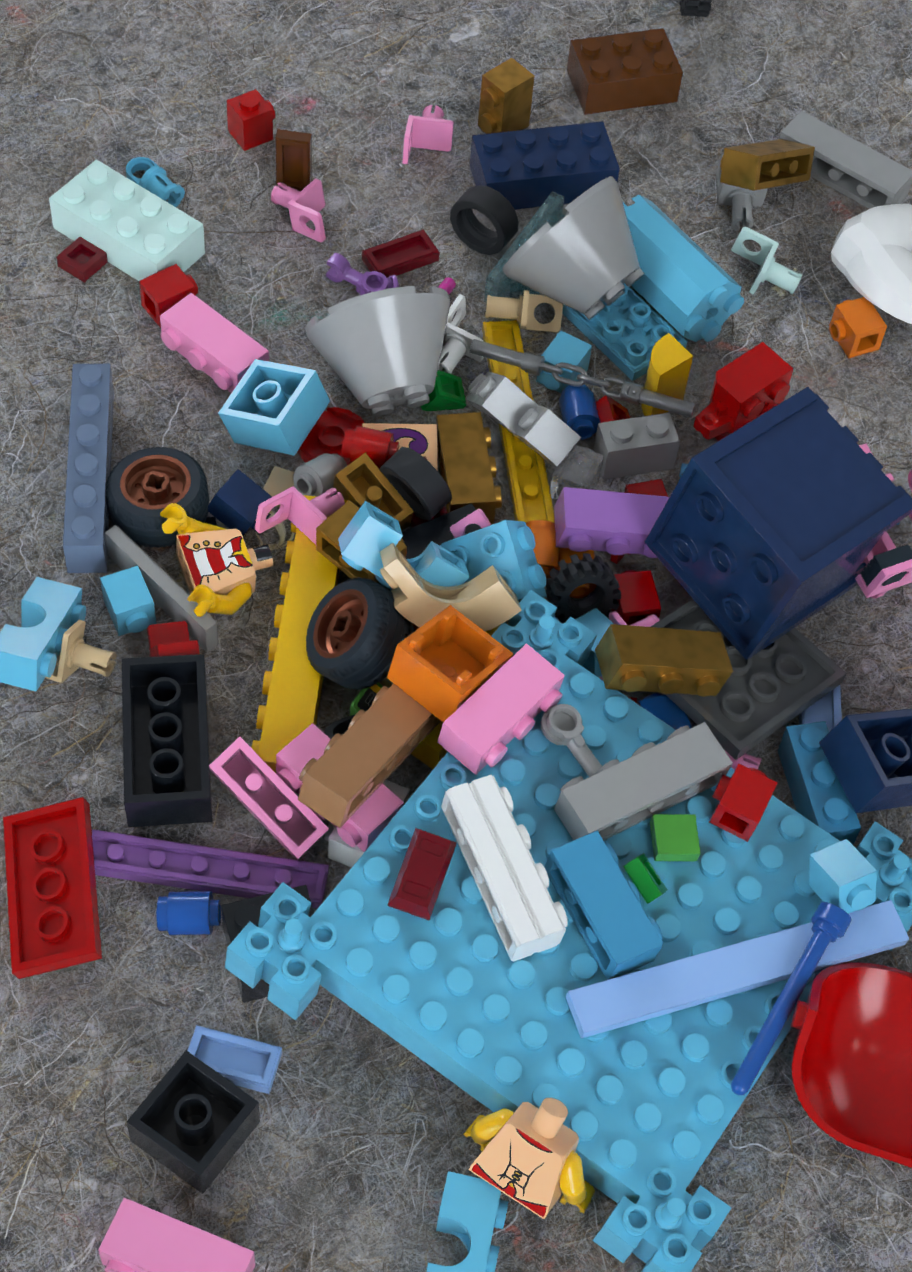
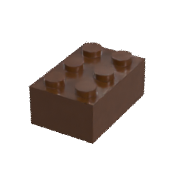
M664 28L570 41L567 72L584 115L678 101L683 71Z

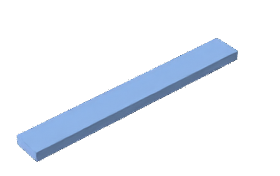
M892 900L849 913L852 921L844 936L841 938L837 937L835 942L828 944L814 971L905 945L909 937ZM807 923L570 990L567 992L566 1000L580 1037L582 1039L789 979L814 934L811 930L813 923Z

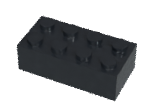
M204 654L123 658L124 806L128 827L213 822L211 772L209 770L207 681Z

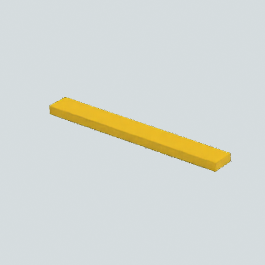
M517 320L483 322L482 333L484 342L524 353ZM487 358L490 372L506 376L533 400L528 372H525L520 367ZM498 423L515 521L545 520L555 523L544 459Z

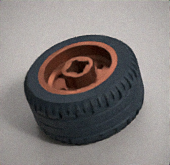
M150 447L133 452L113 467L106 483V499L113 525L119 527L130 539L140 546L159 548L176 545V535H179L177 530L172 534L164 533L162 524L167 518L160 516V512L171 503L180 505L186 511L188 517L205 523L209 513L208 505L210 500L206 475L200 464L193 457L177 449Z
M360 577L349 579L329 591L316 607L309 622L306 635L308 659L319 674L341 686L355 690L366 689L388 676L396 646L410 635L411 622L395 609L393 593L389 589L371 579Z

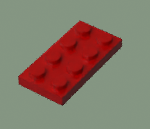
M84 797L3 817L12 974L18 979L102 959L90 804Z

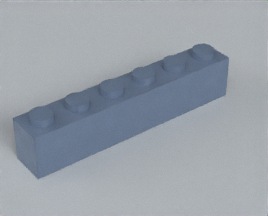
M110 363L73 364L63 550L67 573H107L105 532L109 530V510L106 499V483L111 472L114 388Z

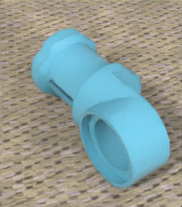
M136 157L127 163L126 177L174 207L180 204L184 198V188L179 184L173 183L167 177V173L162 167H159L154 161L146 157ZM139 170L146 171L142 178L133 176V173Z

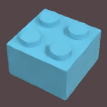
M255 359L218 414L234 443L295 456L329 404L330 399L316 370Z

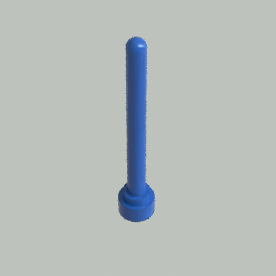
M821 902L811 919L813 923L811 930L814 934L731 1083V1089L736 1095H745L749 1091L828 944L835 942L837 937H843L852 919L840 907L828 902Z

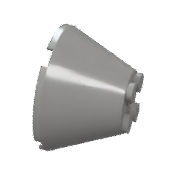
M613 176L598 182L565 207L567 210L566 216L553 227L547 222L534 233L502 268L506 277L584 314L589 320L605 307L602 302L605 301L610 306L625 293L623 291L625 288L624 284L630 287L645 273L640 268L618 182Z
M403 286L350 298L329 307V316L319 322L317 316L310 319L305 327L307 338L362 407L372 410L373 416L390 414L394 411V407L408 404L409 407L425 405L430 402L429 394L434 390L450 309L449 294L444 289L431 286L429 287L430 293H416L415 286Z

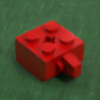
M761 342L716 371L709 405L695 417L693 427L707 440L715 438L720 441L782 403L790 390L789 383L794 368L764 342Z

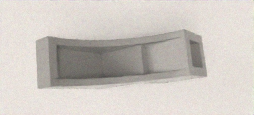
M490 371L485 375L481 373L468 388V391L471 393L465 400L514 434L550 464L558 467L581 438L550 409L538 405L506 376Z

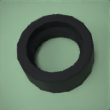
M477 185L469 188L450 210V221L459 239L469 248L481 254L493 255L499 253L518 232V217L509 200L500 192L487 186ZM472 209L483 213L492 222L496 231L485 227L477 219Z
M401 447L379 469L412 508L413 514L423 520L430 521L452 500L451 490L440 473L429 461L410 448Z

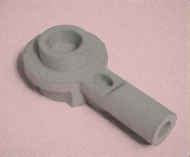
M568 704L555 705L547 713L544 712L540 721L543 735L556 745L567 746L589 777L595 775L602 765L581 735L584 726L582 725L580 713Z

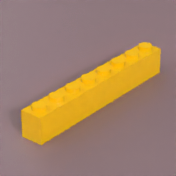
M303 495V496L306 497L309 501L312 500L313 498L317 497V496ZM292 522L291 532L296 533L295 540L287 541L285 563L290 564L289 572H282L280 581V595L285 596L284 605H276L274 628H279L278 638L271 637L269 644L268 661H274L272 671L265 670L262 694L268 695L267 704L259 705L256 729L262 730L261 739L253 740L251 747L275 773L276 754L312 723L315 726L317 724L324 676L319 674L310 664L306 651V635L309 622L316 607L325 595L338 585L340 569L316 550V545Z

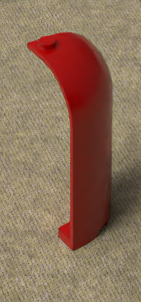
M862 962L841 963L822 970L815 977L807 1002L798 1000L793 1014L791 1027L799 1029L792 1061V1079L797 1097L812 1121L835 1140L859 1151L912 1168V973L885 965Z

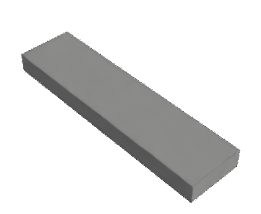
M114 526L106 531L107 556L122 570L138 566L152 599L175 622L186 621L189 636L194 640H198V644L207 653L218 645L217 621L207 612L204 616L198 617L194 613L198 603L187 601L189 594L119 527Z

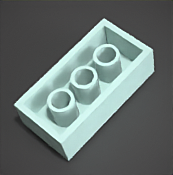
M97 159L49 198L54 229L73 241L78 237H82L107 252V260L110 264L138 281L174 264H177L185 272L205 254L203 223Z

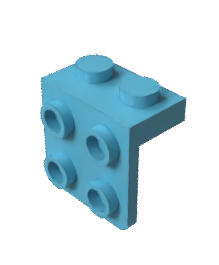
M504 520L440 545L464 560L469 573V578L466 582L472 580L493 565L516 594L518 601H521L530 590L543 598L547 597L544 588L546 586V576L543 568L537 563L533 550L536 545L533 532L524 521Z

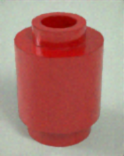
M357 426L356 429L347 428L341 456L342 458L350 459V463L366 453L380 469L399 450V442L394 441L393 433Z

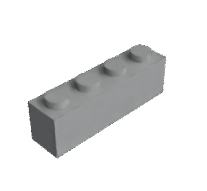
M801 111L780 132L779 139L815 147L811 177L870 209L883 205L901 204L908 196L912 184L911 169L815 117Z
M705 722L691 729L686 725L675 730L662 743L655 745L653 742L641 746L633 753L632 757L622 762H619L618 759L607 762L598 769L595 775L583 779L582 776L568 781L560 789L561 793L554 810L573 840L598 830L604 841L652 817L653 814L661 813L717 785L722 775L728 773L733 762Z

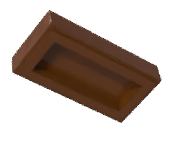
M277 129L275 137L276 186H278L277 183L282 182L291 188L302 191L312 182V134Z

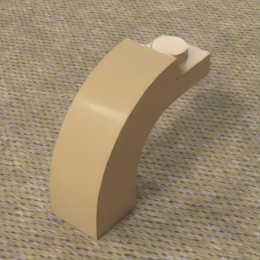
M394 543L380 551L383 568L380 569V572L392 588L394 607L403 617L418 627L423 626L450 605L484 631L503 624L522 611L516 594L493 565L464 584L444 587L429 583L419 576Z

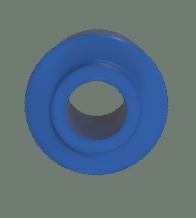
M585 384L580 387L568 385L562 390L559 399L562 421L581 436L580 439H587L597 432L598 423H601L594 393Z
M212 891L169 892L168 896H159L156 910L158 931H168L169 935H211L213 926H220L221 901L213 900Z

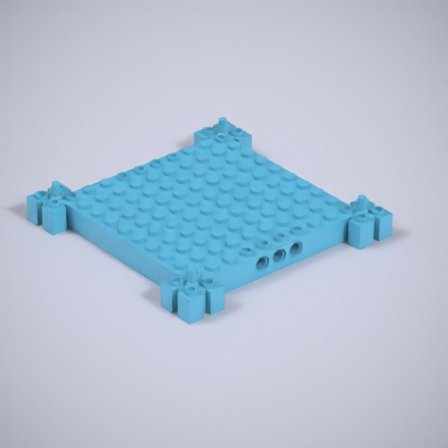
M530 590L520 601L519 604L522 611L510 618L509 624L504 622L493 633L492 637L514 653V655L527 643L565 675L559 690L563 695L557 705H571L580 713L582 725L584 726L581 735L602 766L614 759L622 762L632 757L638 748L647 743L653 742L655 745L662 743L675 731L674 728L618 690L606 689L603 680L582 667L590 655L597 634L571 616L564 624L555 619L554 615L557 607L534 591ZM541 711L534 718L536 722L528 734L521 740L514 737L506 745L508 750L503 758L492 768L486 765L477 775L447 752L311 917H309L311 902L282 882L261 907L258 927L249 921L227 947L225 968L251 988H254L261 979L268 983L267 1000L294 1020H297L318 993L319 985H321L492 1112L503 1108L515 1112L522 1102H529L539 1108L545 1098H555L561 1101L568 1109V1115L563 1125L576 1132L579 1137L576 1153L582 1160L584 1179L617 1203L592 1241L622 1263L633 1253L646 1263L641 1272H691L703 1254L700 1251L713 1238L731 1210V1207L701 1185L692 1195L685 1190L792 1028L791 1022L796 1005L749 1091L745 1095H736L731 1089V1083L788 979L581 1039L566 1000L567 992L606 981L607 979L550 878L547 890L553 903L559 901L567 915L568 926L565 927V934L560 944L556 947L539 953L535 952L531 956L514 962L509 958L458 843L456 844L429 921L387 906L415 828L457 842L441 808L445 792L449 788L467 782L469 784L473 780L488 775L494 776L499 788L506 787L513 801V811L511 813L516 824H523L531 839V849L529 852L535 864L540 862L545 867L551 850L574 841L554 808L563 785L576 777L582 776L583 779H586L589 776L567 746L556 745L543 735L540 721L544 711ZM730 767L726 776L731 778L735 770ZM717 785L658 813L696 815L700 856L697 861H654L650 820L652 817L604 840L605 843L608 842L614 848L618 857V866L626 880L632 881L623 866L644 853L668 889L664 894L648 904L639 892L640 904L648 918H653L660 927L663 946L653 962L624 975L811 923L816 909L823 901L809 886L810 854L840 841L772 795L758 826L747 842L709 823L719 800L712 797ZM875 821L856 847L864 858L877 870L875 902L868 906L892 900L907 933L912 926V858L898 850L904 840ZM824 969L813 972L798 1000L807 1002L815 977Z

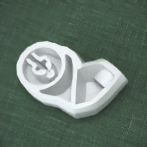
M891 204L872 207L845 222L836 237L831 251L832 262L845 275L853 288L868 301L893 317L912 324V205Z

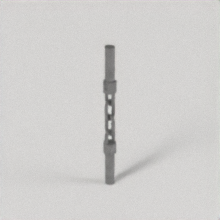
M477 339L472 341L470 353L520 367L525 372H531L537 376L540 375L542 370L550 372L556 381L574 387H580L585 383L601 387L604 395L635 405L642 403L689 418L693 417L696 408L694 403L644 389L643 385L623 379L607 377L604 380L590 377L583 368L564 362L557 363L555 366L545 364V357L527 352L524 354ZM560 368L581 373L577 375L579 381L560 377L559 375L563 373V370ZM609 382L623 385L620 394L607 390L612 387Z

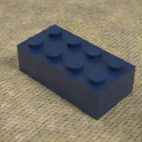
M603 121L472 135L470 168L475 185L487 186L500 192L509 200L515 210L569 204L607 177L613 176L618 182L620 168Z
M912 708L846 715L819 742L855 813L912 806Z

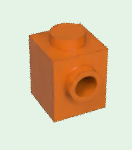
M865 297L845 300L837 304L829 324L831 337L839 343L848 358L879 350L887 329V325L874 305Z

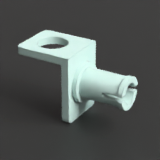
M743 227L731 251L761 266L749 293L754 295L761 282L764 283L766 280L793 294L803 274L775 262L776 258L773 256L779 245L778 242L748 227ZM745 240H754L761 246V251H749L743 242Z

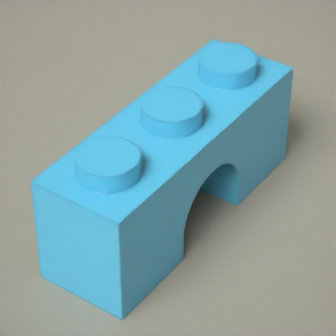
M364 501L338 538L342 559L356 570L361 571L365 568L372 572L383 586L392 590L380 572V569L383 568L380 551L392 543L395 546L403 537L400 524L397 519ZM433 541L429 543L422 554L415 558L406 559L419 576L434 585L444 587L458 586L464 584L469 578L464 560Z
M36 577L21 600V627L5 624L0 631L1 683L37 692L45 677L50 678L52 676L57 657L61 652L63 634L79 619L85 620L86 606L82 605V588Z
M448 1171L436 1231L458 1237L466 1246L468 1255L462 1262L453 1266H442L428 1262L426 1272H495L500 1246L491 1245L494 1228L503 1229L509 1201L500 1199V1190L481 1178Z

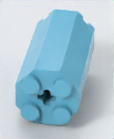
M637 195L631 198L635 202L634 204L627 206L623 202L640 268L645 273L631 286L684 338L694 342L702 338L706 342L712 341L718 336L721 326L728 317L736 313L743 306L744 298L740 295L742 287L652 201Z

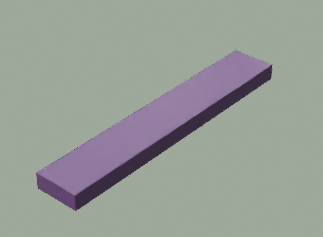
M92 829L95 875L197 891H212V893L244 898L273 893L284 882L291 888L306 885L313 908L318 909L324 900L329 874V865Z

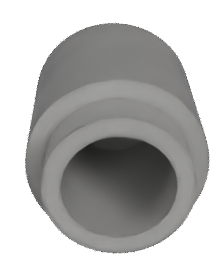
M324 453L295 469L293 474L294 486L302 495L319 496L326 492V490L333 488L335 475L344 469L347 464L337 454Z

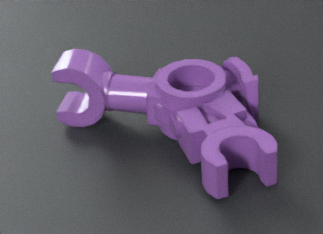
M334 253L327 261V265L331 268L326 273V277L334 282L345 280L355 285L356 292L360 293V295L399 287L395 275L386 278L384 274L377 271H366L362 274L351 268L348 260L338 253Z

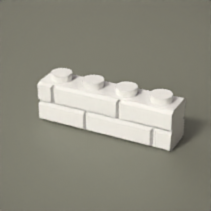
M492 775L473 780L469 784L467 782L449 788L445 792L441 808L510 960L514 962L531 956L535 952L539 953L556 947L560 944L565 934V927L568 926L567 915L559 901L554 903L547 890L549 887V877L545 867L540 862L535 864L529 852L531 849V839L526 827L523 824L517 825L511 813L513 811V801L506 787L499 788L495 777Z

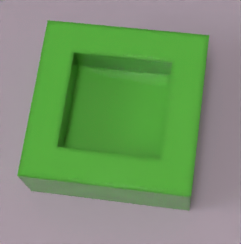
M653 814L650 820L654 861H697L700 856L696 815Z

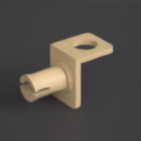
M524 290L523 295H520L519 299L487 295L485 318L517 320V324H520V329L558 333L561 330L563 304L545 295L529 294V290ZM541 303L550 304L554 309V319L548 324L539 323L534 317V310Z
M79 619L63 634L60 656L57 657L56 661L57 667H55L50 678H45L63 683L79 667L109 677L115 667L116 661L113 660L117 658V655L113 651L85 644L83 637L86 622Z

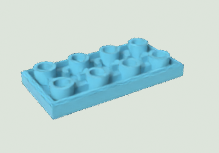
M624 284L625 288L623 289L625 293L610 306L605 301L602 302L605 307L590 320L584 314L563 304L562 314L632 381L647 373L652 348L664 335L670 333L685 348L688 341L626 284Z

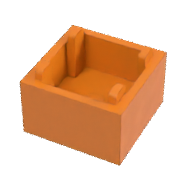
M450 605L397 644L387 678L444 722L512 658L514 653Z

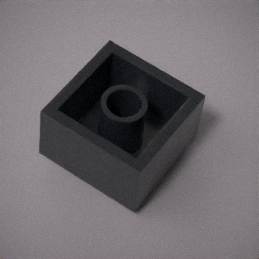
M186 1050L127 1120V1126L131 1142L203 1194L260 1123L258 1101Z

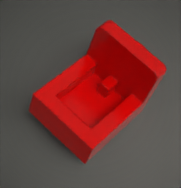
M186 621L152 624L147 627L150 657L200 654L198 640L190 641Z

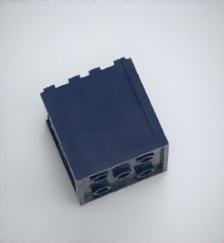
M809 387L804 388L692 457L644 542L745 660H748L857 585L855 578L867 565L863 562L882 535L912 513L911 496L900 485L896 487L881 471L883 466L870 452L866 454L857 444L859 441L847 426L841 427L828 413L829 407Z

